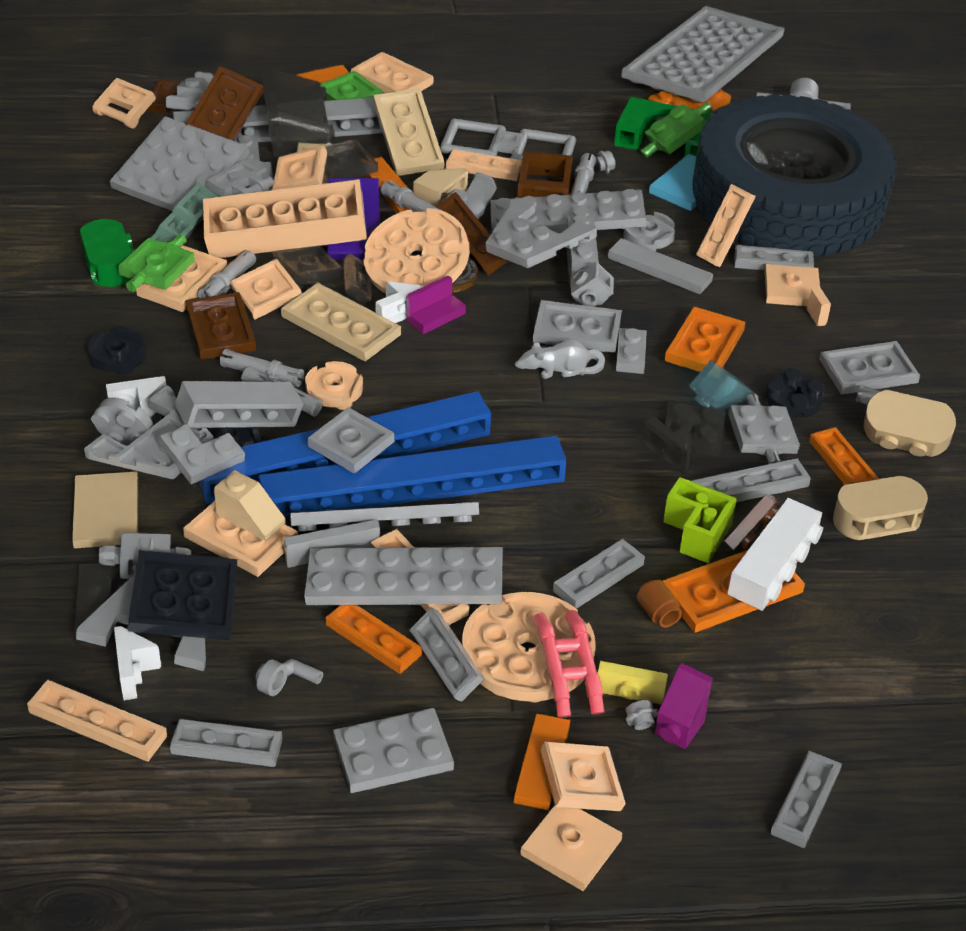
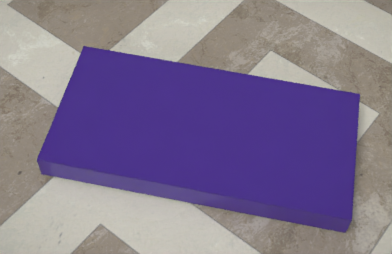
M328 178V183L360 179L368 240L372 232L380 225L379 178ZM367 240L328 244V260H365Z

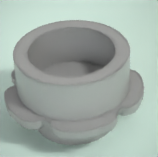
M601 150L597 153L595 166L598 171H604L605 174H609L610 170L615 169V160L610 151L603 152Z
M649 700L637 701L625 709L627 724L629 726L634 725L636 730L651 727L655 723L654 717L658 716V710L653 708L652 702Z

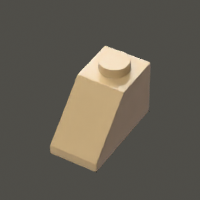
M465 168L429 170L414 181V195L433 206H437L456 188L467 191L468 170Z
M234 470L214 487L216 514L266 541L286 523L285 517L259 482Z

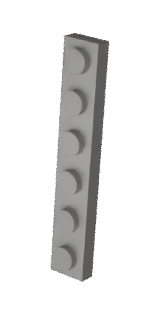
M479 502L291 513V526L298 525V532L317 531L316 524H329V529L346 526L348 522L361 523L377 520L378 524L380 520H391L392 526L410 525V519L422 518L423 524L441 523V517L453 516V522L472 521V515H479Z

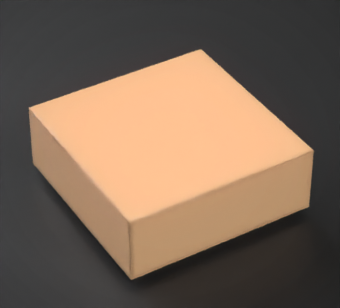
M813 288L810 292L807 311L817 326L826 325L831 303L821 288Z

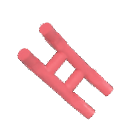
M568 611L565 617L573 638L555 639L554 629L544 613L536 614L533 620L543 645L552 681L551 686L558 718L571 716L570 695L567 681L585 679L591 715L604 713L602 684L597 674L587 637V628L583 619L580 618L577 611ZM578 651L581 666L562 668L559 652Z

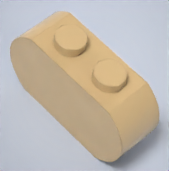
M891 390L881 391L871 398L864 419L865 433L873 443L880 444L886 449L897 448L909 451L915 456L926 455L933 457L944 452L951 442L956 426L955 415L946 403Z
M905 476L844 485L838 493L833 522L842 534L855 540L915 531L919 528L928 499L927 493L918 482Z

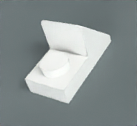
M391 281L386 282V298L376 301V313L394 323L406 319V296L424 286Z
M165 376L106 384L108 398H120L129 401L128 407L134 410L140 407L151 418L156 411L150 409L148 399L166 386Z
M121 626L114 627L123 700L136 699V684H142L141 671L161 668L159 647L133 632H128L127 629Z

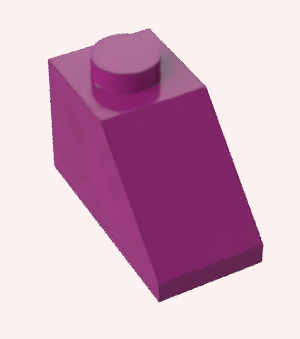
M681 663L659 709L655 735L663 738L668 743L686 749L705 722L713 678Z

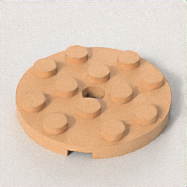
M427 208V211L413 213L410 209L386 219L372 232L365 245L364 266L371 282L385 294L386 282L390 281L426 286L448 275L453 279V283L461 275L468 262L470 253L469 241L465 229L452 215L432 208ZM415 250L422 251V256H410V254Z
M535 592L502 595V604H483L477 608L469 617L464 627L462 646L485 678L480 684L498 696L513 700L535 703L553 699L552 681L543 645L533 618L538 613H544L554 629L555 639L573 638L565 616L570 610L577 612L578 610L559 598ZM585 623L594 659L596 648L595 636L591 625ZM525 642L535 644L536 647L529 648L527 652L525 647L521 645ZM578 651L559 652L562 668L581 666ZM585 679L567 681L569 692L578 687Z

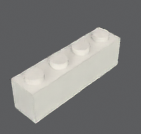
M787 498L732 571L727 595L763 611L770 600L776 601L781 592L782 583L791 580L797 562L803 563L810 549L809 545L811 543L816 544L820 539L823 527L819 526L822 512Z

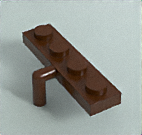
M456 192L435 206L452 215L461 223L469 241L470 253L488 276L508 262V260L486 251V242L490 234Z

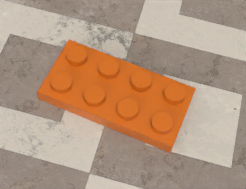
M748 550L663 580L679 601L682 618L694 633L758 610L747 603L727 595L732 571ZM794 572L789 582L784 581L782 583V589L776 601L770 600L766 606L803 593L805 583Z

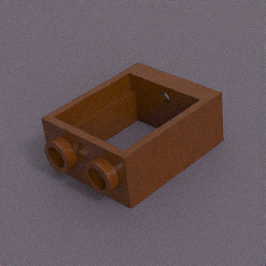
M524 151L517 198L526 196L541 197L552 194L569 195L573 156ZM527 174L561 177L563 182L527 179Z

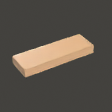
M452 149L446 161V169L465 168L470 174L480 172L495 178L518 181L522 160Z
M731 184L696 255L720 267L756 196Z

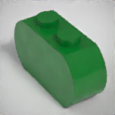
M100 219L85 224L80 229L82 250L92 283L102 287H116L129 282L131 278L119 275L118 266L135 251L130 233L125 234L122 223L111 219Z

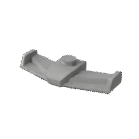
M196 72L195 78H186L177 86V96L169 95L166 97V108L187 111L194 109L214 77L213 74Z
M477 172L467 191L456 188L442 201L456 192L476 218L479 219L485 213V208L497 187L491 176Z

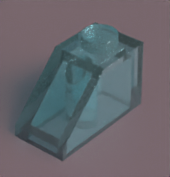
M712 360L708 362L689 385L697 393L694 397L696 401L705 408L711 405L719 411L746 400V397L750 394H755L737 377Z

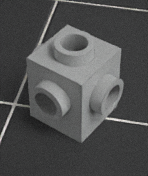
M596 261L586 269H581L572 277L571 295L578 304L592 307L601 305L608 297L613 295L614 277Z

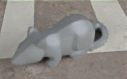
M576 340L563 341L553 347L541 348L540 344L535 342L532 349L525 352L515 362V366L520 369L543 368L541 376L545 379L552 377L554 371L561 372L563 377H571L579 374H595L600 372L604 368L605 358L599 350H587L581 342ZM591 359H595L598 362L596 365L586 368L587 363Z

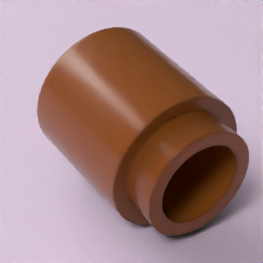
M650 580L640 587L637 601L655 624L667 628L678 622L682 616L681 605L663 581Z

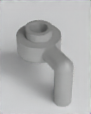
M271 659L258 668L255 680L259 691L275 696L281 691L287 676L293 673L315 684H319L322 681L323 672L295 659H289L284 663Z

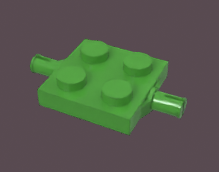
M706 101L698 109L692 110L682 104L672 109L670 114L662 120L653 123L651 128L645 131L646 136L652 143L641 149L643 156L648 158L657 150L665 151L670 155L702 131L706 123L703 116L713 110L711 105Z
M178 234L169 242H161L151 238L145 240L118 266L119 275L131 278L126 283L127 289L135 292L142 284L146 283L166 290L195 262L194 252L181 248L187 241L185 236Z

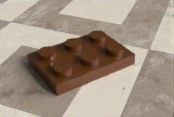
M219 66L185 125H191L235 141L262 95L264 87L255 81Z
M240 292L185 300L200 359L226 356L222 354L225 349L241 354L256 351V341Z

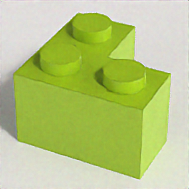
M679 477L667 495L663 522L683 529L680 553L709 563L732 526L737 498Z

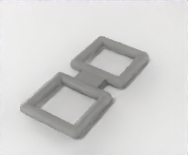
M452 119L440 145V150L444 154H450L452 149L493 156H497L498 152L512 154L511 159L522 160V153L527 139L565 144L562 155H572L576 138L572 135L531 129H522L520 133L508 132L503 125ZM457 129L494 134L489 150L451 144Z

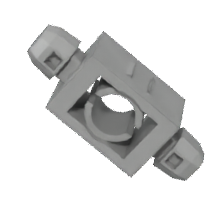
M122 533L121 547H116V545L100 547L99 563L111 566L120 564V579H130L136 573L139 550L191 555V550L180 547L170 549L171 534Z

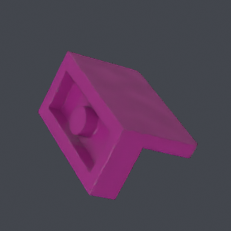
M448 275L406 296V321L422 334L466 314V305L452 295L453 279Z

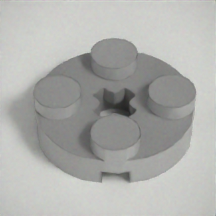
M654 212V216L646 215V227L624 228L623 237L627 241L656 251V249L664 248L674 242L675 224L667 215Z
M104 399L91 417V421L101 434H105L128 446L153 426L151 418L140 407L135 411L127 406L129 401L124 399Z

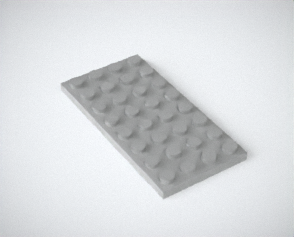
M705 6L624 67L622 78L629 79L636 84L648 85L655 90L662 89L671 92L675 96L688 97L694 102H705L782 38L784 28Z

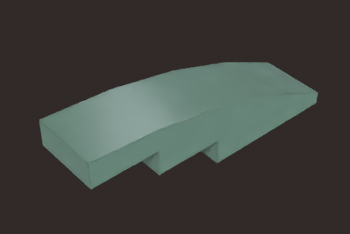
M198 182L175 205L172 213L159 225L151 239L169 242L178 234H181L187 240L204 219L203 199L219 196Z

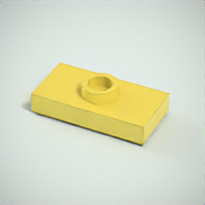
M600 661L598 675L604 694L640 701L649 700L652 703L662 705L668 674Z

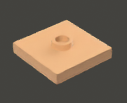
M320 146L279 157L272 190L322 184L327 157L325 147Z
M278 259L230 281L234 293L240 292L243 304L254 320L288 304L302 294L301 289Z
M766 264V303L808 306L811 289L820 288L818 268Z
M544 742L540 750L556 807L621 811L626 803L609 747Z
M554 806L521 847V856L584 891L621 842L622 832L579 808Z

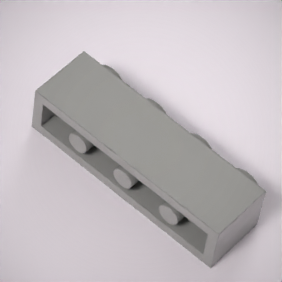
M182 381L175 406L184 424H187L189 428L295 427L303 407V402L291 382Z

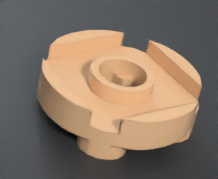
M326 362V367L317 370V366H315L307 373L305 378L306 393L321 399L325 407H337L340 410H345L348 407L351 408L352 402L356 401L363 392L362 375L357 374L356 368L348 363Z

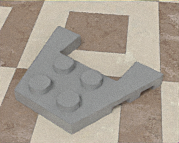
M516 197L488 238L486 251L529 268L556 256V251L563 247L571 249L578 246V241L587 237L588 240L594 239L597 236V229L592 225L577 220L559 234L549 230L547 227L528 222L527 219L535 213V204Z
M166 385L148 399L150 409L165 416L163 419L128 446L102 434L84 448L86 458L169 479H174L182 473L160 444L161 434L185 425L175 406L177 398L174 396L171 387ZM190 428L202 444L214 439V436L207 428Z
M135 574L77 628L76 640L106 647L116 623L128 625ZM175 636L182 639L175 654L174 664L204 671L206 663L205 638Z

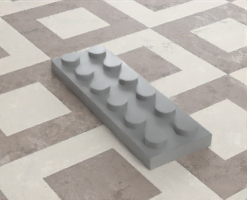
M627 189L614 192L601 191L599 193H575L572 195L552 194L543 197L526 196L520 198L535 204V213L527 219L528 222L547 227L549 230L557 233H562L567 229L568 215L576 216L579 214L594 216V224L597 230L646 227L642 190ZM500 198L498 200H491L492 232L514 199Z
M503 547L310 548L305 603L306 605L502 604Z

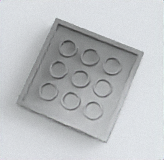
M165 116L110 180V184L115 190L173 211L175 205L198 182L207 188V179L245 160L250 154L249 147L191 125H185V123Z

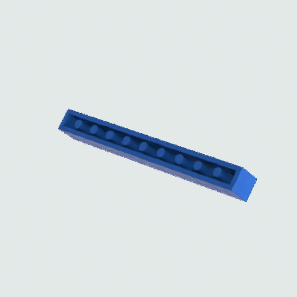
M478 391L367 417L394 432V443L372 460L406 456L490 435L491 412ZM315 429L243 446L241 449L245 452V461L197 483L205 503L209 504L215 501L214 487L234 470L259 482V475L338 464L308 447V437L319 430Z
M551 436L371 460L355 474L339 464L259 475V482L285 517V520L291 519V513L368 509L564 482L566 457L558 437Z

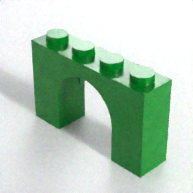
M630 97L616 125L614 146L638 150L646 135L645 131L651 128L653 123L662 120L670 114L671 110L677 106ZM708 112L703 118L707 122L714 113ZM701 132L686 142L684 158L688 154L697 156Z

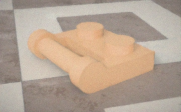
M116 78L95 101L92 110L97 115H106L123 122L125 126L133 129L138 125L139 118L156 98L153 92ZM113 103L130 111L126 114L108 105Z

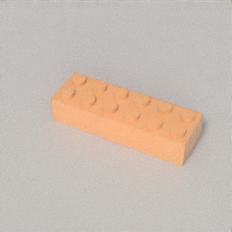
M360 179L203 199L205 243L209 255L218 258L239 256L244 250L256 254L367 240Z

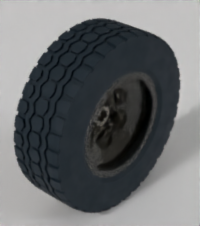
M762 95L752 97L751 99L745 98L722 107L705 123L700 134L692 180L693 193L698 209L710 223H712L731 184L756 196L734 239L741 241L742 244L755 247L813 252V257L822 254L824 256L836 254V252L841 253L850 250L851 247L855 248L861 245L862 242L870 239L879 229L886 213L896 174L895 151L888 138L873 123L870 124V121L864 117L858 116L857 113L849 109H843L842 106L834 103L830 104L827 101L814 100L804 96L796 97V95H768L765 97Z

